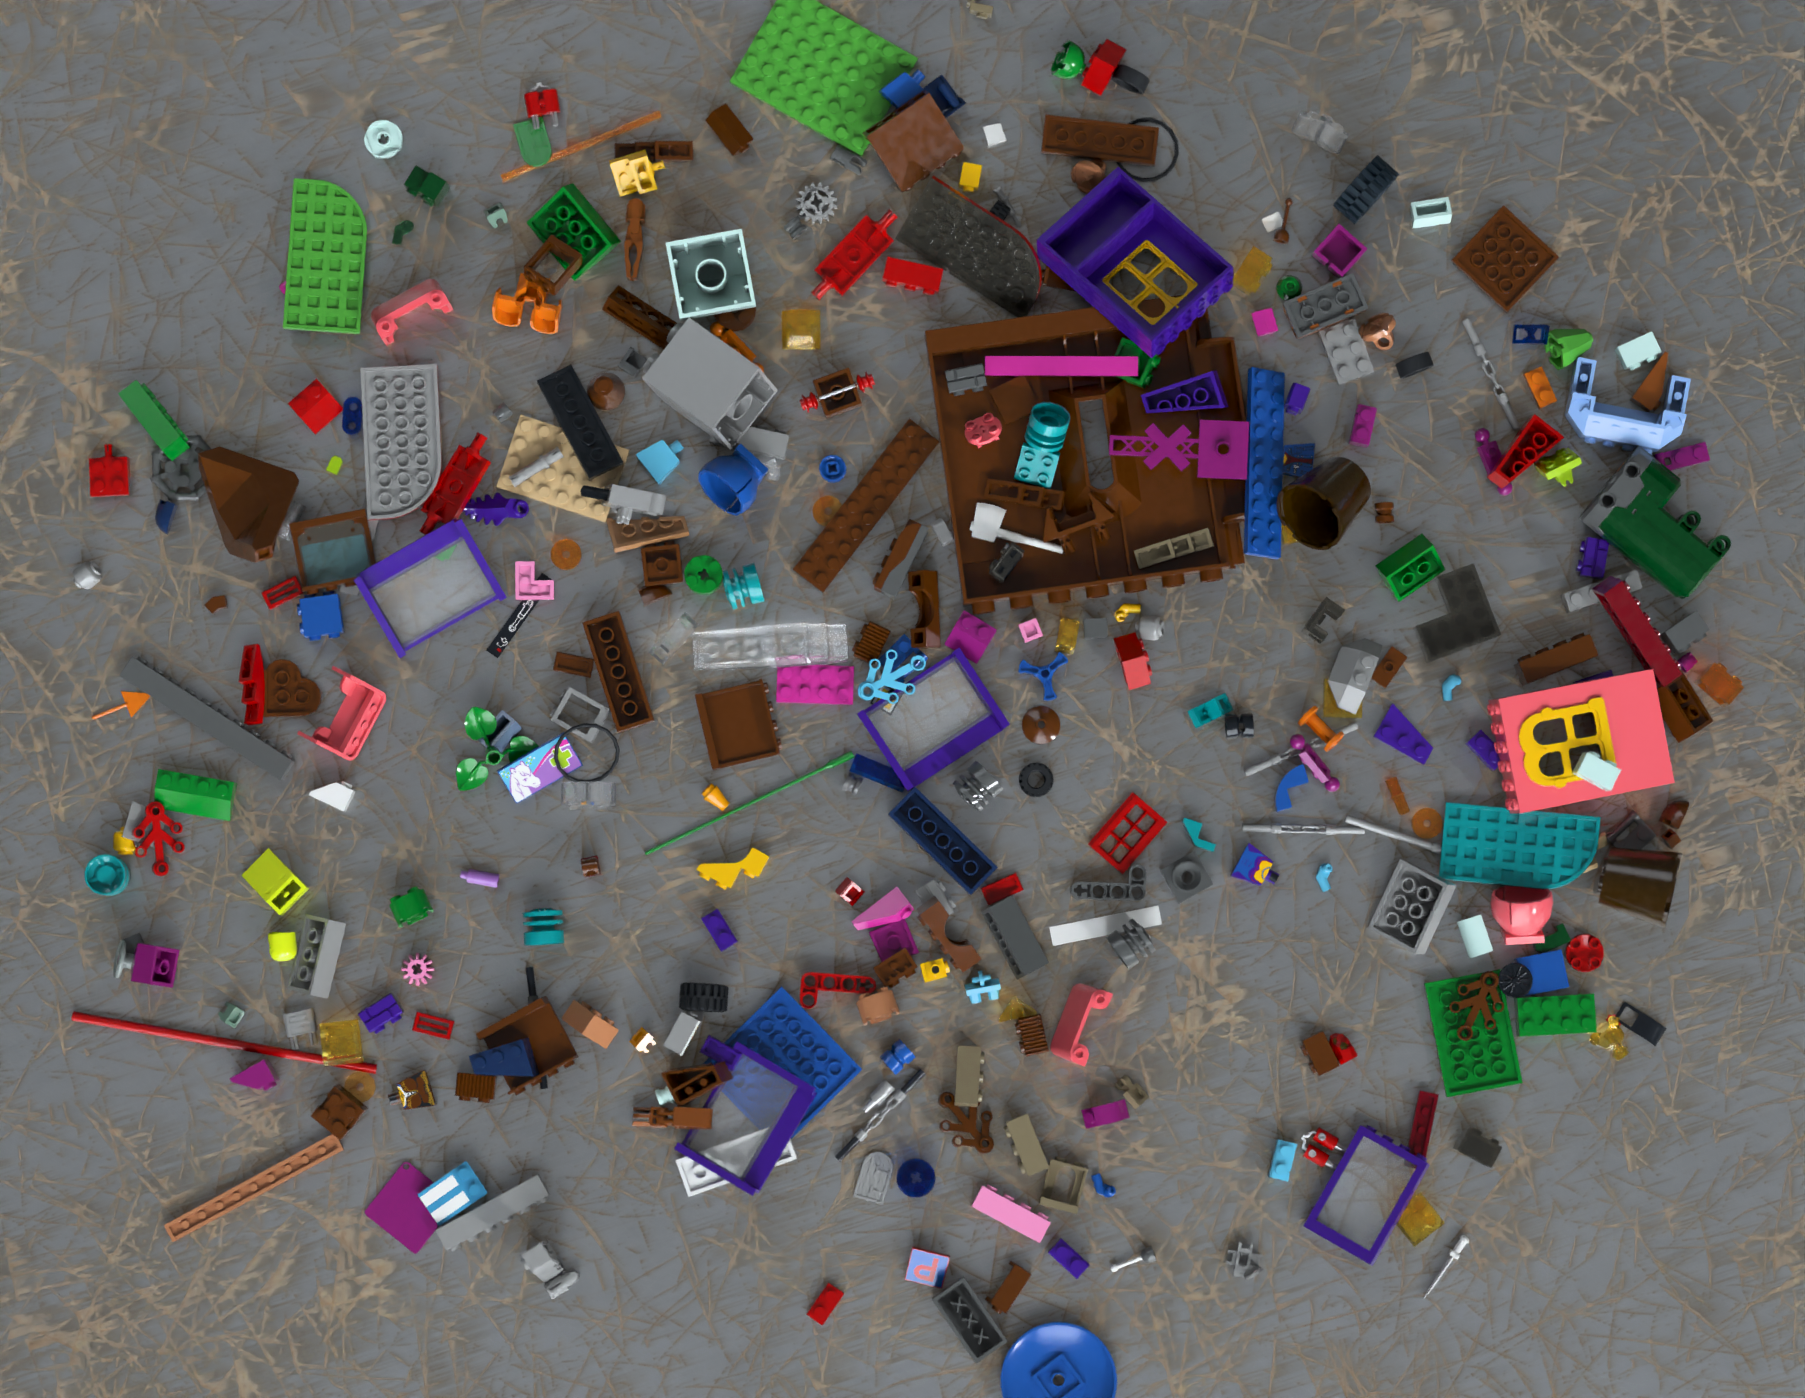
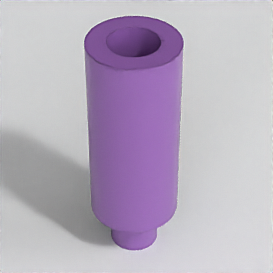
M469 869L468 872L461 871L460 878L467 879V883L498 887L500 874Z

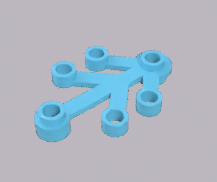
M892 649L887 650L881 678L875 682L876 671L880 668L881 663L878 659H871L868 663L869 672L866 681L860 683L857 689L859 697L863 700H871L877 697L887 700L890 704L897 703L899 697L896 693L891 692L888 694L877 690L883 686L904 691L907 695H912L915 692L913 684H904L894 680L912 670L920 671L924 669L926 665L925 659L920 655H915L910 659V663L891 673L893 662L897 658V652ZM891 651L894 653L893 659L888 657V653ZM916 659L920 661V665L918 667L914 665V661ZM873 661H876L878 663V666L876 668H873L871 666V663ZM909 685L912 686L910 693L906 691V687ZM865 687L870 688L869 694L864 693ZM892 694L896 697V700L894 702H891L889 700V697Z

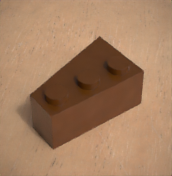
M725 1061L673 1068L661 1073L678 1107L694 1101L733 1079Z

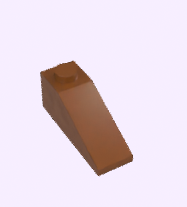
M1667 352L1660 356L1630 399L1631 402L1646 412L1656 411L1661 404L1659 399L1663 393L1668 359Z

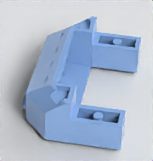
M1577 357L1574 361L1564 416L1579 438L1584 439V442L1595 444L1596 441L1602 442L1603 446L1606 447L1618 445L1627 451H1633L1637 446H1640L1652 455V452L1655 453L1681 435L1687 415L1685 414L1691 379L1674 375L1669 377L1663 410L1661 413L1655 414L1595 402L1596 396H1591L1590 394L1597 360Z

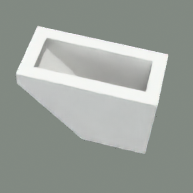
M342 781L341 784L335 782L310 791L309 795L346 812L356 791L351 789L352 785Z

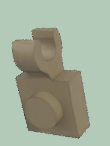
M1124 1075L1115 1083L1119 1090L1125 1091L1123 1096L1135 1110L1149 1098L1138 1083L1133 1084L1127 1075Z

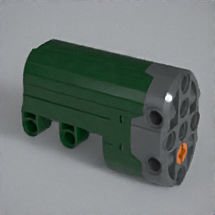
M1637 446L1613 476L1604 484L1579 518L1674 597L1684 599L1696 590L1731 547V540L1725 535H1720L1705 543L1693 533L1701 522V516L1698 512L1688 511L1675 519L1664 510L1665 504L1681 486V479L1645 449Z

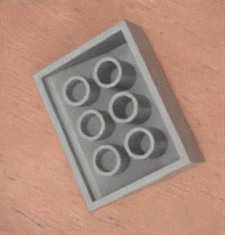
M1400 859L1368 928L1415 954H1425L1457 885Z

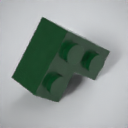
M416 165L404 183L407 193L414 197L420 196L422 202L430 207L433 205L439 207L450 189L447 181L432 172H426Z

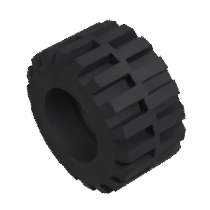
M709 983L680 984L679 1008L689 1011L725 1012L727 1011L729 987Z

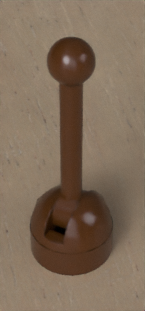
M1291 198L1285 200L1286 209L1282 228L1275 232L1273 241L1276 243L1288 244L1289 234L1285 227L1289 208L1293 203Z

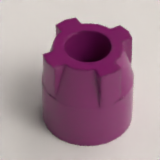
M1691 652L1677 660L1681 665L1680 669L1685 673L1698 662Z

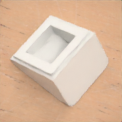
M1001 123L982 128L988 147L1006 142Z

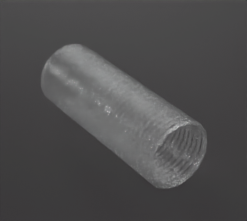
M297 501L293 502L278 536L288 541L290 540L291 531L289 530V523L299 522L300 517L307 508L306 506Z

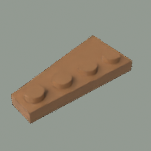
M685 516L659 517V519L641 517V519H631L629 525L624 523L618 524L612 518L606 519L615 553L689 536Z

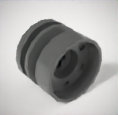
M975 761L967 769L971 778L967 779L961 775L960 779L965 784L962 786L956 780L952 784L960 797L969 806L981 812L984 808L979 804V801L981 800L984 804L988 805L989 802L985 795L989 794L995 798L1003 788L981 764Z
M1133 918L1129 920L1133 928L1132 930L1125 924L1122 925L1125 935L1122 936L1115 930L1106 937L1128 970L1139 963L1136 956L1137 953H1140L1144 958L1148 957L1144 948H1147L1151 954L1156 951L1148 933Z

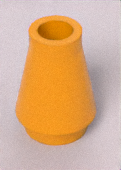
M712 783L701 793L704 796L703 799L721 811L730 804L718 786Z

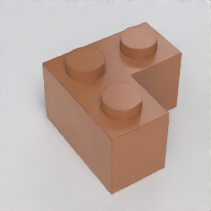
M573 1000L561 1019L587 1038L607 1049L619 1031L613 1026L615 1022L606 1016L602 1019L603 1014L594 1008L591 1011L592 1007L586 1002L582 1001L580 1004Z

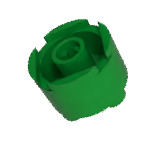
M700 555L693 557L685 567L684 577L688 587L694 593L709 595L717 591L722 585L723 570L719 562L713 557ZM703 571H706L709 577H705L704 580H702L699 573H703Z
M418 886L409 889L407 891L408 894L402 897L397 895L390 899L391 904L389 907L399 927H404L402 923L405 922L408 925L416 923L427 917L428 911L431 913L434 911L424 889H418Z

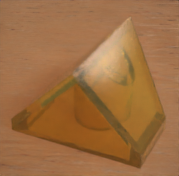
M1012 996L998 1020L1000 1023L1036 1015L1037 1011L1017 997Z

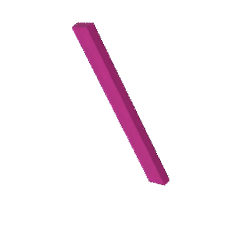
M985 356V376H1138L1139 357Z

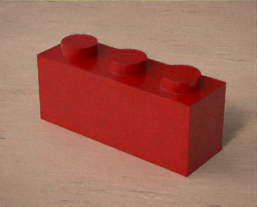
M887 257L883 282H886L885 285L890 287H897V285L905 286V290H923V294L934 296V293H939L943 269Z

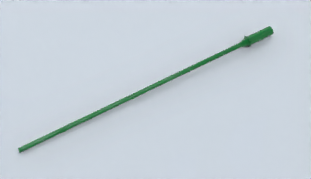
M852 751L836 757L808 774L645 851V854L648 855L816 773L828 768H834L854 758Z

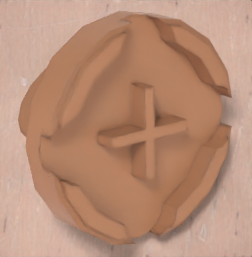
M1096 159L1079 161L1071 170L1073 183L1076 182L1077 188L1083 193L1088 194L1106 178V163Z
M1380 313L1370 317L1366 325L1364 323L1361 325L1359 335L1364 341H1373L1378 349L1389 350L1394 343V336L1391 331L1394 329L1396 321L1392 314ZM1380 338H1387L1389 342L1383 343L1380 341Z

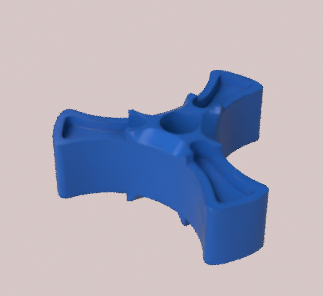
M1058 652L1053 662L1042 667L1030 665L1025 660H1022L1018 673L1031 674L1038 678L1044 688L1043 701H1052L1057 698L1052 688V676L1057 668L1068 663V659L1063 653Z

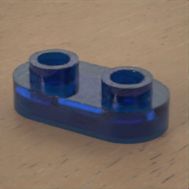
M349 397L343 404L342 428L346 434L354 436L362 429V402L357 397ZM356 404L357 409L351 410L350 406ZM351 423L356 424V427L354 429L349 428V425Z

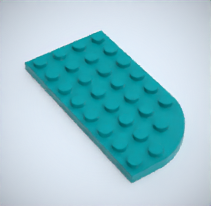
M1446 802L1439 876L1452 881L1534 889L1559 888L1577 879L1585 872L1594 859L1598 848L1601 817L1542 811L1510 814L1506 808Z

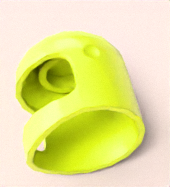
M270 932L267 934L271 958L276 961H288L296 956L295 932Z

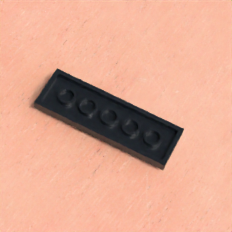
M572 365L537 380L540 390L589 481L623 465L622 458Z

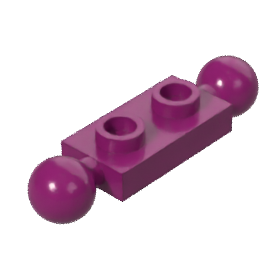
M1479 428L1475 432V439L1482 443V446H1479L1477 450L1489 475L1502 454L1496 440L1489 442V431L1486 428ZM1509 483L1502 489L1497 486L1499 494L1503 496L1509 495L1512 492V484Z
M1294 734L1290 738V745L1294 749L1300 750L1299 757L1302 763L1308 765L1316 779H1319L1321 783L1325 782V788L1328 791H1337L1340 787L1339 780L1336 777L1330 776L1329 768L1308 743L1305 744V738L1301 734Z

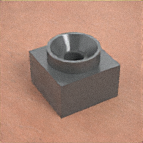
M1195 851L1160 870L1178 904L1213 885ZM1183 872L1191 874L1192 878L1189 883L1182 880Z

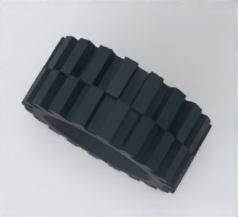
M1377 155L1346 188L1333 206L1353 224H1356L1389 188L1399 173Z

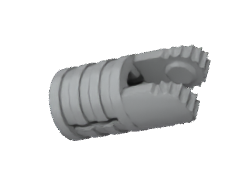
M574 1271L563 1276L560 1274L558 1277L545 1283L544 1287L550 1297L554 1299L556 1296L569 1290L570 1286L579 1281L580 1276Z

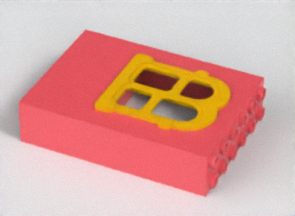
M1653 669L1639 670L1488 700L1487 711L1492 718L1491 731L1493 735L1495 734L1496 739L1494 748L1496 753L1499 754L1500 759L1498 761V769L1502 772L1503 776L1501 785L1503 791H1506L1507 797L1505 799V806L1510 814H1521L1675 783ZM1587 712L1593 713L1596 735L1577 739L1572 723L1573 715ZM1562 718L1567 734L1566 741L1541 745L1534 740L1533 729L1539 722ZM1597 743L1600 747L1602 760L1605 762L1610 760L1616 763V767L1621 770L1612 790L1604 791L1572 774L1569 749ZM1559 751L1564 773L1553 777L1544 775L1539 769L1540 758L1546 753Z

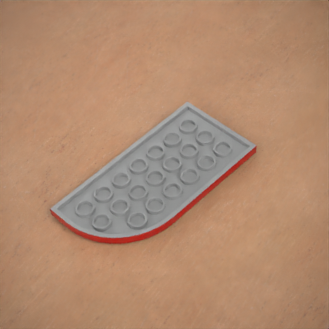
M437 364L360 368L368 521L395 519L408 515L421 507L436 488L442 469Z

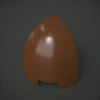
M665 585L642 586L638 588L645 606L673 595L671 590Z
M1678 800L1668 804L1659 822L1674 829H1679L1688 810L1689 802Z

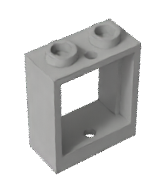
M569 687L568 690L564 689L559 699L562 701L559 706H554L550 713L552 722L568 730L572 726L558 718L572 694L600 709L593 724L602 726L610 709ZM590 727L587 735L579 730H573L572 733L592 744L599 729Z

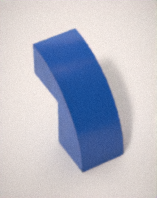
M1304 764L1290 770L1279 782L1274 799L1276 812L1292 808L1287 789L1309 783Z

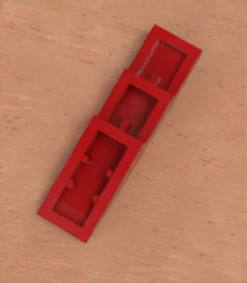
M259 644L244 646L238 681L244 684L241 703L247 705L244 723L247 725L263 723L265 705V680L261 649Z

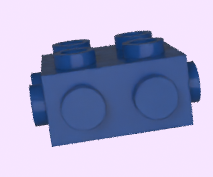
M334 591L323 592V596L316 597L315 594L304 595V598L299 599L300 604H297L298 615L302 616V623H299L300 633L304 634L305 638H309L310 641L321 640V636L338 638L340 634L345 633L339 594H334Z

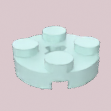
M378 120L368 127L364 136V142L368 151L376 158L387 159L395 156L402 149L403 135L396 124L387 120ZM383 134L385 137H389L386 144L379 143L378 141Z

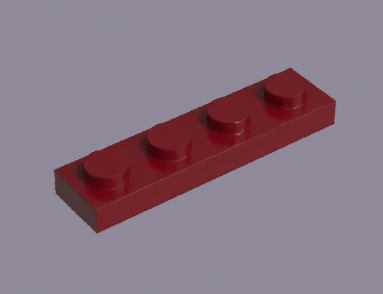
M1419 1090L1408 1142V1148L1411 1149L1409 1153L1414 1156L1418 1153L1426 1158L1439 1094ZM1407 1160L1404 1161V1166L1417 1168L1413 1163Z

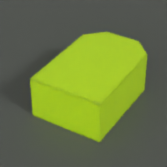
M333 456L326 471L337 475L343 464L342 459Z

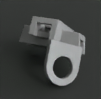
M1239 1242L1237 1250L1228 1249L1226 1264L1234 1265V1277L1242 1276L1249 1281L1263 1270L1259 1266L1262 1255L1252 1253L1253 1244L1249 1245Z

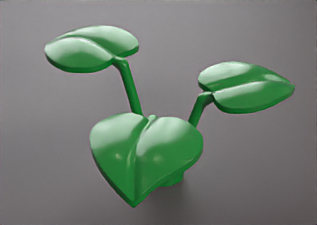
M476 706L472 707L465 718V730L467 735L473 740H478L483 736L487 745L485 751L486 760L477 762L474 758H466L458 763L456 768L458 790H471L486 781L489 772L487 767L482 764L497 765L507 752H509V761L512 762L538 747V744L527 736H516L511 739L510 748H506L500 753L497 747L490 745L486 736L492 734L496 729L497 721L495 716L486 709Z

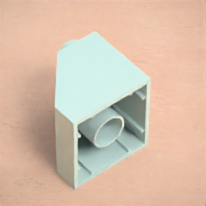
M742 229L666 242L680 321L687 320L688 318L694 319L756 307Z

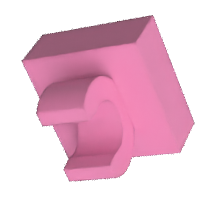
M1036 618L1018 625L1025 643L1043 636Z

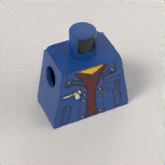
M1315 443L1284 445L1283 475L1298 479L1312 470Z

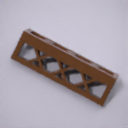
M619 285L608 296L602 308L603 311L662 349H665L669 344L667 336L670 330L665 328V325L673 328L677 324V322ZM616 294H621L625 299H620ZM633 305H638L641 307V310H637ZM649 315L655 316L657 320L649 318Z

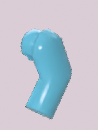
M1329 863L1322 864L1316 874V880L1322 892L1331 889L1327 878L1333 868Z

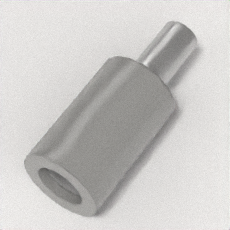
M884 1079L869 1095L871 1100L862 1109L868 1113L875 1104L880 1106L895 1089Z

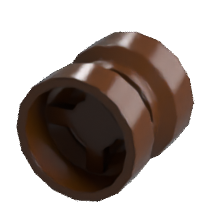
M1393 502L1375 503V510L1378 514L1375 517V523L1394 522V515L1392 514L1394 509Z

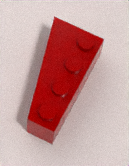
M1534 414L1526 420L1487 478L1501 489L1504 488L1565 437Z

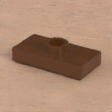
M1391 646L1374 670L1371 679L1383 688H1386L1407 659V656Z

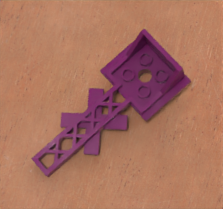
M1200 420L1199 439H1188L1187 437L1191 432L1184 424L1169 438L1154 423L1144 431L1149 437L1110 435L1109 455L1147 457L1143 462L1150 470L1164 458H1169L1180 471H1183L1190 464L1187 459H1198L1197 478L1247 480L1249 422ZM1121 440L1126 447L1121 451H1113V441ZM1136 441H1141L1145 446L1140 452H1136L1131 447ZM1154 443L1158 446L1155 451L1151 448ZM1194 443L1199 444L1198 454H1193L1189 449ZM1179 444L1184 448L1181 452L1176 448ZM1219 445H1227L1229 448L1228 453L1220 454L1218 452Z

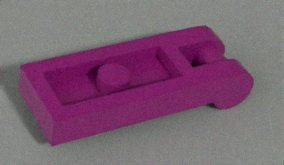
M1705 442L1653 455L1670 471L1710 461ZM1665 458H1669L1670 465L1665 464Z

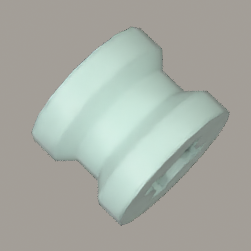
M665 1086L662 1090H655L660 1107H665L668 1103H676L668 1086Z

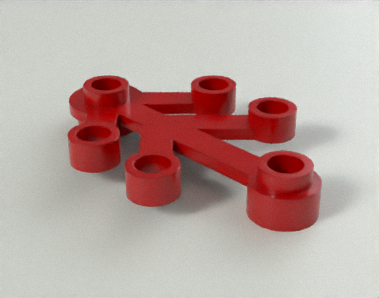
M154 801L146 806L145 818L138 827L132 830V835L135 838H142L145 835V829L152 822L153 829L140 846L134 849V854L137 857L146 856L148 847L154 841L156 862L152 865V872L157 876H164L168 873L169 866L164 862L162 840L171 846L175 853L183 852L185 846L182 842L176 841L162 830L160 821L170 827V831L174 834L181 833L183 827L180 823L174 822L164 814L165 809L161 803ZM155 807L158 809V813L156 815H154L152 812L153 808ZM176 824L179 826V830L177 832L173 830V827ZM137 829L141 830L140 836H137L135 833ZM178 843L181 845V849L179 851L175 849V846ZM139 848L143 849L142 855L138 854ZM160 865L164 866L163 872L158 870Z

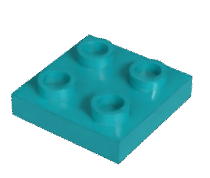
M1024 442L1014 479L1051 489L1060 452H1041Z

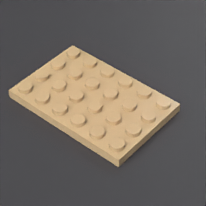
M520 414L496 487L606 523L611 507L601 505L602 500L582 497L580 491L584 485L603 489L610 484L618 485L630 450L615 445L623 460V465L589 481L560 427ZM556 447L559 448L564 456L563 458L549 465L550 468L541 470L517 485V487H514L509 476L539 459L540 455L544 456Z

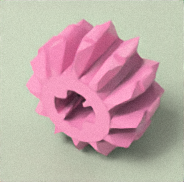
M416 953V960H414L412 955H409L408 957L411 962L403 961L408 967L401 968V971L408 972L403 978L411 977L408 981L409 984H412L414 979H416V986L420 985V979L426 984L425 976L430 979L433 977L428 973V971H434L433 967L428 968V965L433 963L432 960L425 963L427 955H423L421 960L420 953ZM420 964L422 973H417L416 975L413 967Z

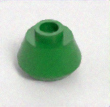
M1293 275L1283 276L1276 285L1277 294L1286 301L1300 296L1302 293V283Z

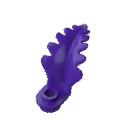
M497 492L494 494L493 499L489 494L485 495L484 501L480 497L476 498V502L471 499L470 504L467 503L463 511L466 516L470 514V519H474L476 516V522H480L484 518L485 525H488L493 520L494 525L499 526L505 518L525 517L529 511V506L522 499H506Z

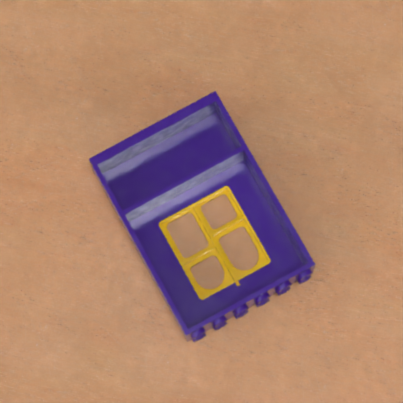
M1119 167L1112 171L1037 239L1038 258L1151 358L1156 354H1161L1169 342H1174L1183 329L1187 330L1195 318H1200L1205 313L1206 308L1214 305L1223 293L1229 292L1233 287V266ZM1145 248L1149 249L1161 260L1148 274H1143L1131 263V260ZM1165 268H1171L1187 283V291L1181 297H1171L1153 282V279ZM1121 269H1127L1145 285V289L1133 300L1126 299L1109 283V280ZM1150 294H1155L1165 304V311L1159 317H1148L1137 308Z

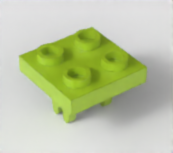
M1561 448L1551 456L1540 458L1539 462L1535 463L1534 466L1536 471L1547 480L1555 478L1562 486L1566 487V480L1571 484L1573 483L1571 469L1581 465L1582 461L1569 448Z

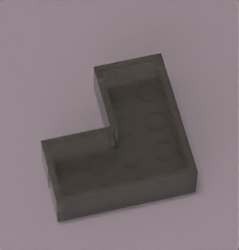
M1474 563L1438 576L1435 579L1448 614L1413 628L1419 644H1424L1421 650L1426 663L1433 662L1501 635Z

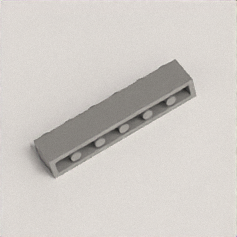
M538 1174L435 1231L445 1250L451 1249L453 1252L461 1248V1243L465 1240H468L470 1243L479 1238L478 1233L484 1230L488 1233L496 1229L495 1224L500 1221L505 1224L514 1219L512 1217L513 1214L519 1212L521 1215L531 1210L529 1206L535 1202L537 1206L547 1201L546 1196L550 1194Z

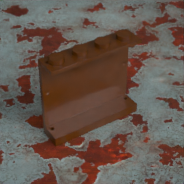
M547 996L539 998L476 1033L479 1040L484 1039L489 1049L529 1038L540 1074L536 1076L503 1075L511 1090L507 1092L508 1095L515 1093L517 1096L526 1091L525 1087L531 1084L533 1087L541 1083L542 1077L546 1075L551 1077L559 1073L557 1069L562 1066L565 1069L575 1064L574 1060L579 1057Z

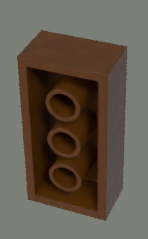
M1583 632L1570 638L1571 641L1568 643L1565 639L1552 645L1553 649L1549 650L1548 647L1536 651L1533 657H1531V654L1517 659L1518 663L1514 664L1521 685H1527L1598 656L1591 635L1585 636Z

